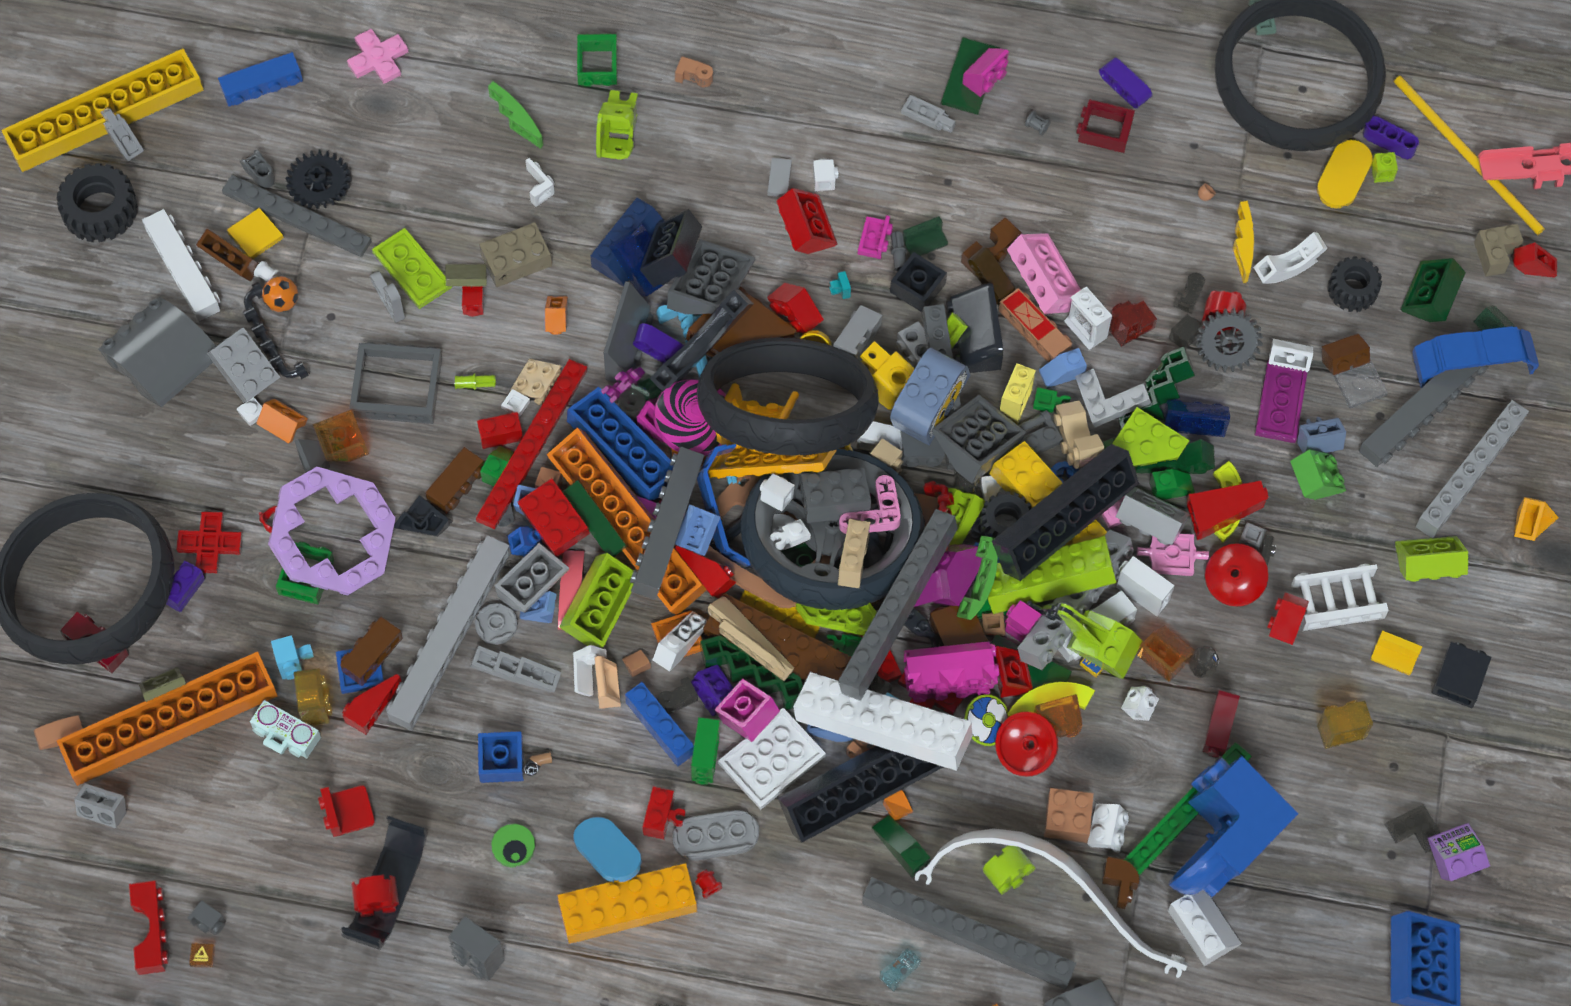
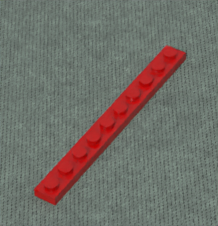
M571 359L568 360L476 516V522L496 529L513 500L518 485H521L587 373V366Z

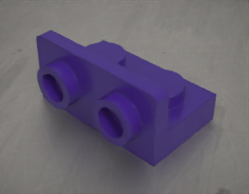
M718 665L698 671L690 683L694 692L697 693L712 716L717 715L714 709L734 689Z

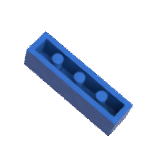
M293 52L218 77L228 107L239 105L250 99L259 98L261 95L270 92H276L287 86H294L303 81Z
M643 682L625 694L626 704L677 767L693 756L694 745Z

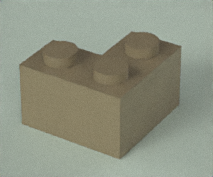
M1518 224L1485 229L1478 232L1474 243L1485 277L1506 272L1510 263L1508 254H1514V249L1521 247L1523 243Z

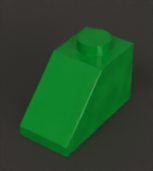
M499 446L490 453L480 471L482 482L494 487L514 451Z
M1174 469L1152 473L1150 479L1151 491L1153 496L1161 500L1188 496L1195 493L1191 476L1188 473Z

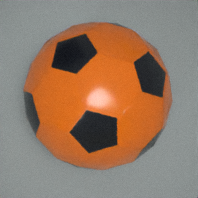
M284 276L271 278L265 283L262 290V298L265 305L276 312L290 310L298 300L299 292L296 284Z

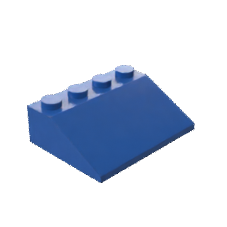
M1411 911L1391 916L1392 1003L1404 1006H1461L1460 924Z

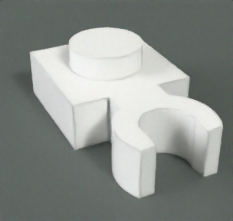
M801 519L783 526L782 533H772L770 539L773 541L779 540L780 542L776 543V548L781 550L787 543L793 547L809 540L811 534Z

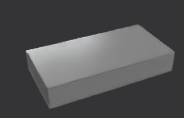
M772 158L767 196L782 197L788 192L792 160Z

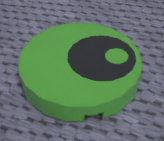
M509 824L500 828L494 834L491 842L495 859L503 866L510 868L526 864L533 857L535 851V840L531 831L518 824Z

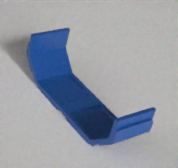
M1512 326L1436 336L1434 339L1425 341L1413 349V359L1421 388L1425 386L1428 379L1447 370L1522 361L1527 363L1529 374H1533L1539 366L1531 333Z
M725 444L715 447L708 454L701 467L703 470L697 476L705 510L717 516L720 515L707 471L716 456L730 453L736 448V444L729 446ZM720 518L713 535L717 552L743 569L751 568L752 566L747 558L729 548Z

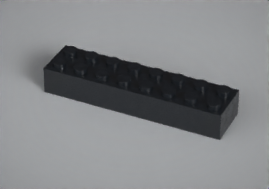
M1113 444L1109 445L992 540L1003 572L1021 581L1139 484V480L1129 451Z
M875 746L778 797V801L792 834L803 843L940 770L943 766Z

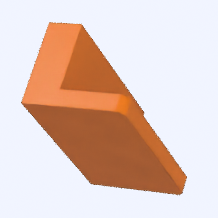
M274 398L263 404L257 425L283 441L291 443L296 430L305 426L308 418Z

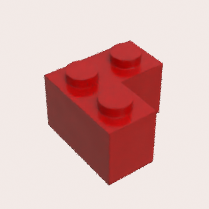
M783 283L767 297L771 303L770 308L776 314L787 316L790 324L797 330L796 332L804 334L814 329L824 320L804 287Z

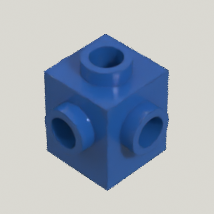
M520 526L507 536L512 555L525 557L537 544L540 543L543 546L539 534L529 526Z

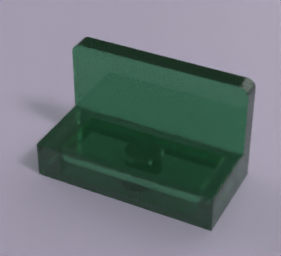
M940 216L903 230V241L910 255L915 252L922 256L948 245V240L942 231L943 222Z
M1496 306L1486 307L1473 321L1482 331L1511 326L1516 327Z

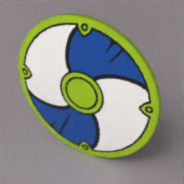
M980 695L969 703L964 720L971 721L972 739L976 743L983 746H993L996 743V736L1000 726L1010 716H1008L1007 707L999 698L993 695Z

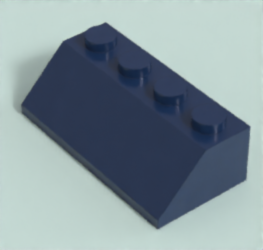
M636 198L590 255L591 267L624 287L625 282H629L640 268L656 224L664 221V219L654 207Z

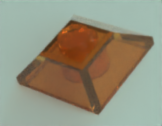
M1076 694L1035 706L1034 713L1040 714L1049 720L1058 737L1067 736V738H1072L1081 732L1083 723Z

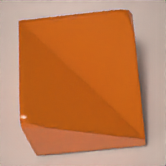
M903 790L885 798L883 801L884 807L895 821L913 812Z

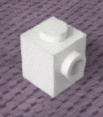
M833 159L813 161L815 191L835 190V179H838V167H834Z
M772 474L760 486V500L783 511L793 498L795 485L783 477Z

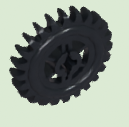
M320 149L317 156L311 150L309 158L303 153V161L296 157L297 165L290 164L293 171L287 170L288 176L285 178L287 182L286 188L289 190V195L294 197L295 202L300 201L301 206L307 204L308 208H312L315 205L316 209H319L320 205L327 208L328 203L333 206L335 205L334 200L341 201L340 196H346L345 190L350 189L349 183L352 181L350 177L351 171L348 169L347 163L343 164L342 157L337 160L336 153L330 158L328 150L324 156H322ZM330 172L332 176H327L326 173ZM305 185H311L310 190Z

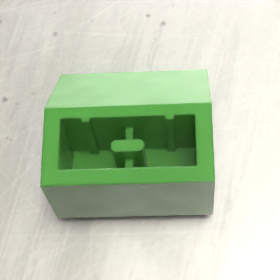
M1309 449L1290 461L1305 498L1317 500L1346 491L1344 478L1339 473L1337 461L1332 454Z

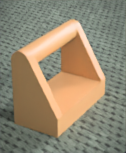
M597 656L594 660L599 708L621 707L617 664L602 656Z

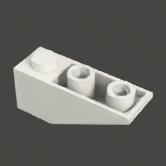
M692 611L659 642L653 661L670 672L683 659L703 633L707 620Z

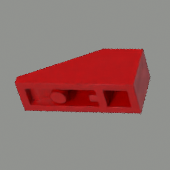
M678 545L675 547V550L711 596L719 599L723 593L736 584V580L733 577L735 573L728 565L723 566Z
M396 674L355 697L351 703H347L342 712L344 722L367 735L397 692V688L402 682L401 677Z

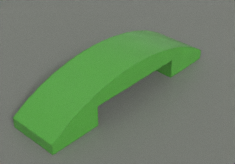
M981 536L975 556L982 558L970 598L964 597L961 601L957 614L959 618L971 620L980 611L991 592L998 562V556L992 540L995 538Z

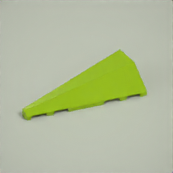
M948 488L949 493H952L954 497V505L947 506V508L955 516L957 531L948 546L954 544L961 545L986 501L975 494L963 493L958 489Z

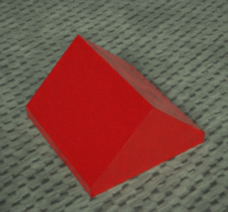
M996 646L994 664H998L999 677L997 679L1001 698L1026 694L1033 690L1028 665L1021 661L1018 650Z

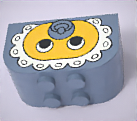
M929 348L918 362L894 404L890 416L893 427L930 446L935 437L932 429L945 420L970 377L968 367L933 348Z

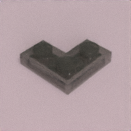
M1424 804L1385 824L1395 843L1415 835L1425 853L1431 851L1428 837L1441 833Z

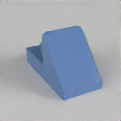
M551 591L546 592L525 613L520 611L519 618L522 620L552 623L557 594Z

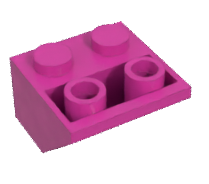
M989 48L964 73L963 84L980 97L985 92L989 93L994 87V83L997 80H1002L1007 73L1006 67L1009 62V51L1006 49Z

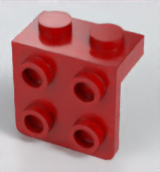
M361 785L332 794L329 787L320 789L322 795L318 797L321 810L325 809L327 814L326 817H323L326 830L331 829L333 837L372 827L375 824L365 786Z

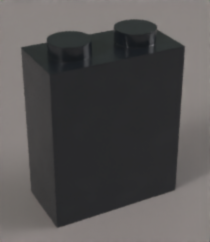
M1451 642L1446 650L1432 694L1473 708L1480 693L1491 656H1488L1481 650L1467 648L1462 643Z

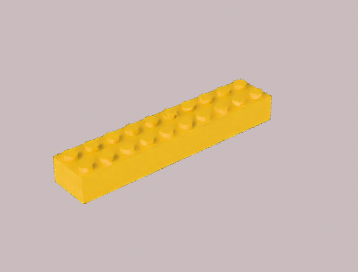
M180 49L1 131L20 170L24 172L108 134L103 125L106 120L101 114V111L105 108L111 109L114 115L119 114L127 124H130L203 91L200 77L184 49Z

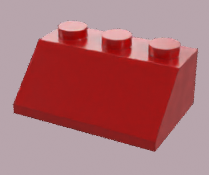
M792 188L776 201L779 213L785 223V229L791 239V245L795 251L810 254L838 245L819 194Z

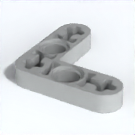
M379 271L369 275L375 290L393 321L397 323L405 319L401 297L393 283L387 285Z

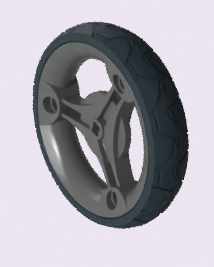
M837 449L825 470L821 471L864 468L869 493L877 498L875 491L877 478L882 475H888L894 479L901 515L900 526L895 530L889 531L893 534V540L886 554L875 564L863 570L860 588L838 585L839 570L835 568V565L843 553L846 534L842 533L839 529V520L807 523L800 491L801 474L816 472L805 471L799 474L789 472L777 475L795 485L793 498L783 511L760 500V486L765 479L768 480L772 475L764 474L752 488L746 500L741 518L742 543L746 556L757 575L768 586L785 598L816 609H852L868 605L885 597L925 529L923 512L918 498L914 495V491L895 470L869 455L851 450ZM882 484L884 486V492H887L888 487L886 486V484ZM884 500L882 503L890 506L893 504V501ZM878 504L872 505L870 511L879 510ZM788 511L798 520L801 519L811 534L810 539L805 541V543L812 550L816 551L815 563L801 568L790 561L781 550L776 548V542L770 539V535L773 533L772 523L774 514ZM871 518L865 520L867 522H870V525L876 522L874 519ZM822 555L831 556L830 565L821 563Z

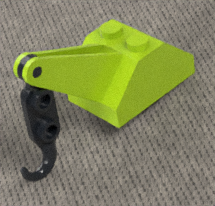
M1027 601L1028 606L1053 621L1055 619L1063 620L1073 633L1067 646L1069 650L1117 678L1124 679L1143 642L1134 631L1113 619L1091 610H1086L1084 615L1064 603H1056V605L1049 603L1044 605V607H1040L1031 601Z

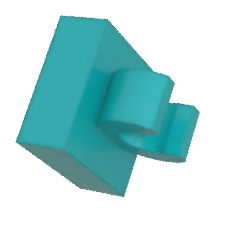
M846 271L839 272L837 280L830 282L831 287L829 289L831 295L841 293L842 299L850 298L851 286Z

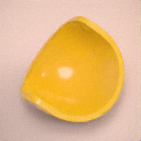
M818 330L808 331L800 338L832 346L829 337Z

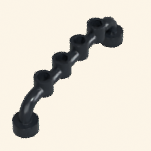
M259 281L252 284L253 289L247 292L244 297L246 310L243 311V314L248 323L253 322L254 327L251 329L256 338L261 337L263 342L260 343L264 354H270L271 359L268 361L275 370L278 369L282 376L286 378L300 376L301 379H304L309 375L302 362L295 364L296 369L288 370L285 367L252 305L254 297L262 298L263 289Z

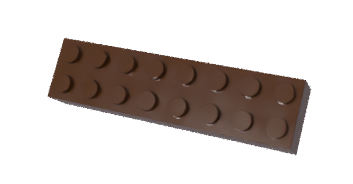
M725 593L722 594L721 597H726L794 667L792 673L800 676L803 686L810 672L839 681L852 658L851 656ZM712 616L709 617L703 628L704 637L708 639L717 636L724 637L720 634L719 630L721 623Z

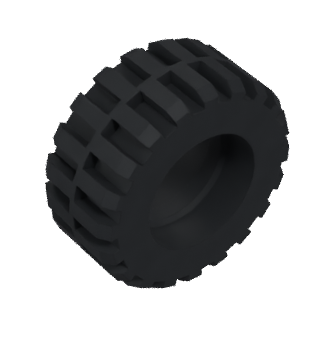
M95 163L92 166L86 164L84 168L79 169L78 167L73 170V174H68L64 178L65 182H61L59 186L60 191L57 192V207L65 226H67L71 234H75L81 240L86 238L88 242H94V240L105 242V239H115L117 234L122 235L126 232V227H131L133 224L132 218L135 219L137 215L138 202L130 179L127 175L123 174L122 170L119 168L114 170L113 165L109 164L105 166L102 163ZM108 193L115 196L112 204L100 212L90 213L80 209L83 201L93 194Z

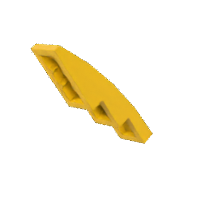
M1248 201L1240 202L1237 211L1240 220L1237 221L1235 228L1237 239L1234 242L1233 252L1242 281L1247 283L1253 260L1254 232Z

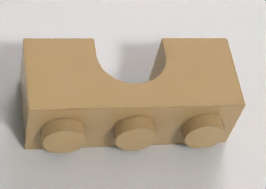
M849 519L839 568L838 585L860 588L864 556L869 541L870 522Z

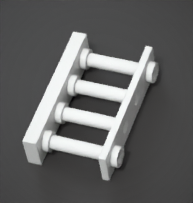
M1362 564L1356 568L1309 575L1308 573H1301L1294 577L1291 584L1292 589L1301 587L1303 598L1309 601L1306 609L1307 614L1304 615L1301 622L1302 630L1306 631L1385 619L1389 611L1387 603L1380 604L1377 602L1371 577L1375 575L1377 565ZM1362 578L1369 603L1367 606L1359 607L1356 605L1350 580ZM1342 581L1348 604L1347 609L1339 610L1336 608L1330 583ZM1322 585L1328 609L1326 612L1318 613L1315 611L1309 586Z

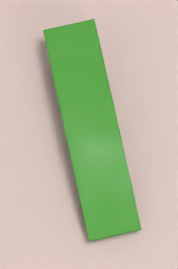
M492 81L488 86L489 97L499 103V111L509 118L510 128L541 149L543 147L542 135L532 118L506 90Z

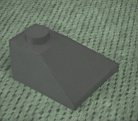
M295 440L298 455L305 472L315 467L327 470L330 468L326 457L331 455L324 453L329 451H324L322 443L318 440Z

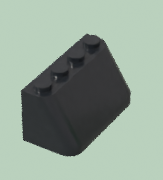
M985 283L950 296V300L947 301V312L957 314L968 326L953 347V349L957 348L955 360L967 366L970 373L1001 370L1003 342L993 283Z

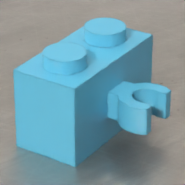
M292 635L271 641L282 680L295 679L303 674L300 660L314 657L311 645H304L296 649Z

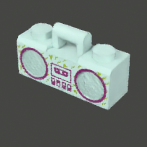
M265 700L250 721L254 733L261 737L267 736L263 745L281 755L288 747L289 752L294 756H303L307 759L321 739L319 730ZM276 738V739L280 740V741L283 742V743L280 744V743L274 741L273 739Z

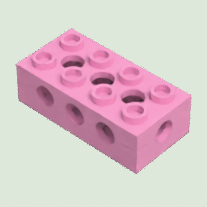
M1021 234L1007 251L1020 271L1022 278H1024L1030 288V292L1038 302L1040 309L1044 314L1070 312L1072 302L1070 297L1081 289L1049 234Z

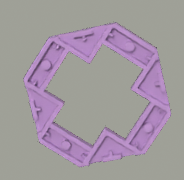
M315 467L280 488L268 545L290 580L308 583L311 586L325 590L330 589L348 596L384 574L396 518L373 482ZM324 487L328 489L336 504L355 495L376 529L360 539L370 558L341 575L337 574L328 558L310 568L288 533L305 522L294 504Z

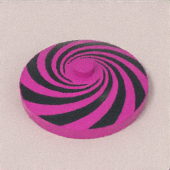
M684 380L674 383L671 387L666 388L657 400L654 410L656 430L661 439L672 449L679 452L680 447L706 456L715 447L721 446V444L717 442L716 432L708 425L699 409L697 399L699 380ZM719 389L717 392L724 399L726 394Z

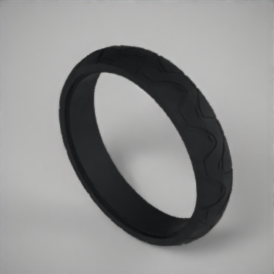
M1260 0L1243 10L1223 34L1216 53L1215 78L1219 95L1227 111L1249 134L1262 142L1281 149L1316 151L1334 147L1347 141L1348 138H1352L1366 126V122L1368 123L1372 119L1382 101L1386 82V67L1382 49L1371 29L1356 13L1334 0ZM1302 16L1322 21L1344 34L1360 53L1367 71L1368 88L1366 98L1361 106L1349 117L1326 127L1306 129L1290 127L1275 122L1257 111L1240 91L1235 80L1232 65L1233 50L1236 44L1250 29L1273 18Z
M763 338L730 346L722 350V352L720 351L708 362L700 375L697 385L699 409L708 425L716 433L739 446L777 455H812L845 447L859 439L867 431L875 419L879 405L876 383L868 368L861 361L836 347L797 338ZM769 372H789L811 375L831 381L852 393L858 402L848 410L832 416L806 420H787L760 416L742 410L723 399L717 391L723 385L744 376Z
M75 494L53 501L38 509L12 532L0 551L1 627L7 636L21 649L32 656L51 663L86 664L101 661L124 651L150 630L161 615V612H163L168 601L174 580V557L166 532L154 516L143 507L124 497L111 494ZM114 518L136 526L148 536L152 549V569L149 581L135 606L117 623L97 634L75 640L44 638L30 632L21 625L16 613L14 598L17 579L29 555L49 535L68 524L80 520Z

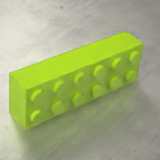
M1105 536L1061 547L1021 581L1005 574L1001 564L997 563L995 580L988 596L993 614L1008 611L1013 604L1016 606L1020 600L1026 604L1027 601L1035 604L1117 583Z

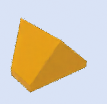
M1524 497L1518 508L1514 537L1535 541L1559 517L1545 501Z

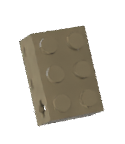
M535 222L479 244L481 257L496 288L552 266L551 254Z

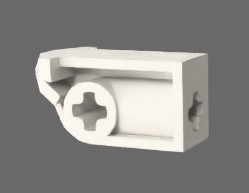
M873 421L867 431L857 439L856 448L872 452L879 441L884 439L903 451L900 430L891 425Z

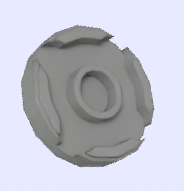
M500 603L488 604L483 607L475 619L476 632L480 639L493 645L504 644L511 640L518 626L513 610Z

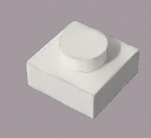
M512 389L501 407L509 413L518 412L520 418L529 405L530 398Z
M254 397L237 408L238 413L249 426L257 422L262 410V406Z

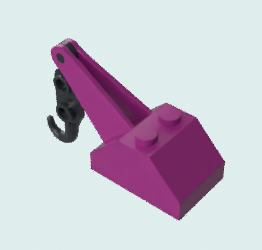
M959 544L948 546L914 607L930 602L959 606L979 571L982 558L975 556L978 546ZM913 608L904 626L915 635L928 638L932 642L931 648L939 647L938 637L932 631L928 620Z

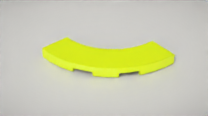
M1230 461L1213 473L1221 488L1242 484L1237 470ZM1240 520L1214 534L1224 543L1234 533Z
M1072 682L1045 684L1023 695L1012 706L1008 716L1019 712L1038 713L1046 707L1055 704L1072 705L1085 710L1095 690Z

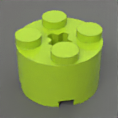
M1008 845L1002 849V854L998 857L994 855L982 869L1001 895L1006 893L1011 887L1013 889L1018 888L1024 882L1022 878L1035 870V866L1018 846Z

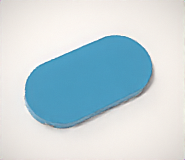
M594 817L583 821L575 829L573 838L576 848L604 879L612 882L613 880L625 882L639 873L642 864L639 850L613 822L606 818Z

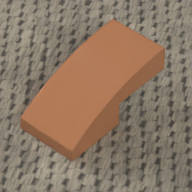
M79 715L34 729V734L39 749L44 750L58 747L56 740L79 731L83 727Z

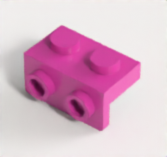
M886 215L885 220L866 217L858 247V255L881 259L882 253L887 252L889 241L886 240L887 235L891 236L893 224L890 223V216Z

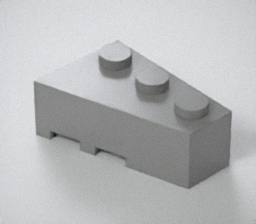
M860 305L857 311H853L849 323L844 327L833 347L841 349L861 361V354L870 346L882 325V315Z

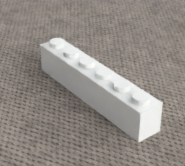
M163 209L142 219L145 230L197 321L199 322L219 312L218 303L221 301L216 292H211L210 287L212 286L207 276L203 277L200 273L203 270L199 262L193 261L192 256L194 254L189 245H184L183 241L185 239L180 230L176 231L174 228L176 223L172 215H167Z

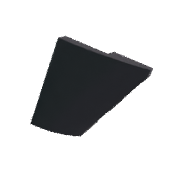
M419 495L408 511L402 513L394 524V528L438 537L453 521Z

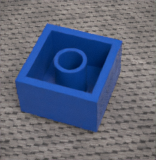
M522 732L478 733V775L480 783L524 781Z

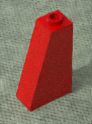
M1262 481L1189 494L1186 504L1189 514H1191L1190 518L1196 539L1201 540L1264 508L1268 499V491L1266 487H1263Z

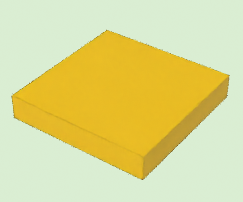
M260 208L227 229L230 237L252 259L284 239L282 233Z

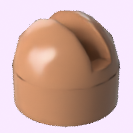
M1204 183L1198 191V196L1203 201H1208L1216 195L1213 188L1207 183Z

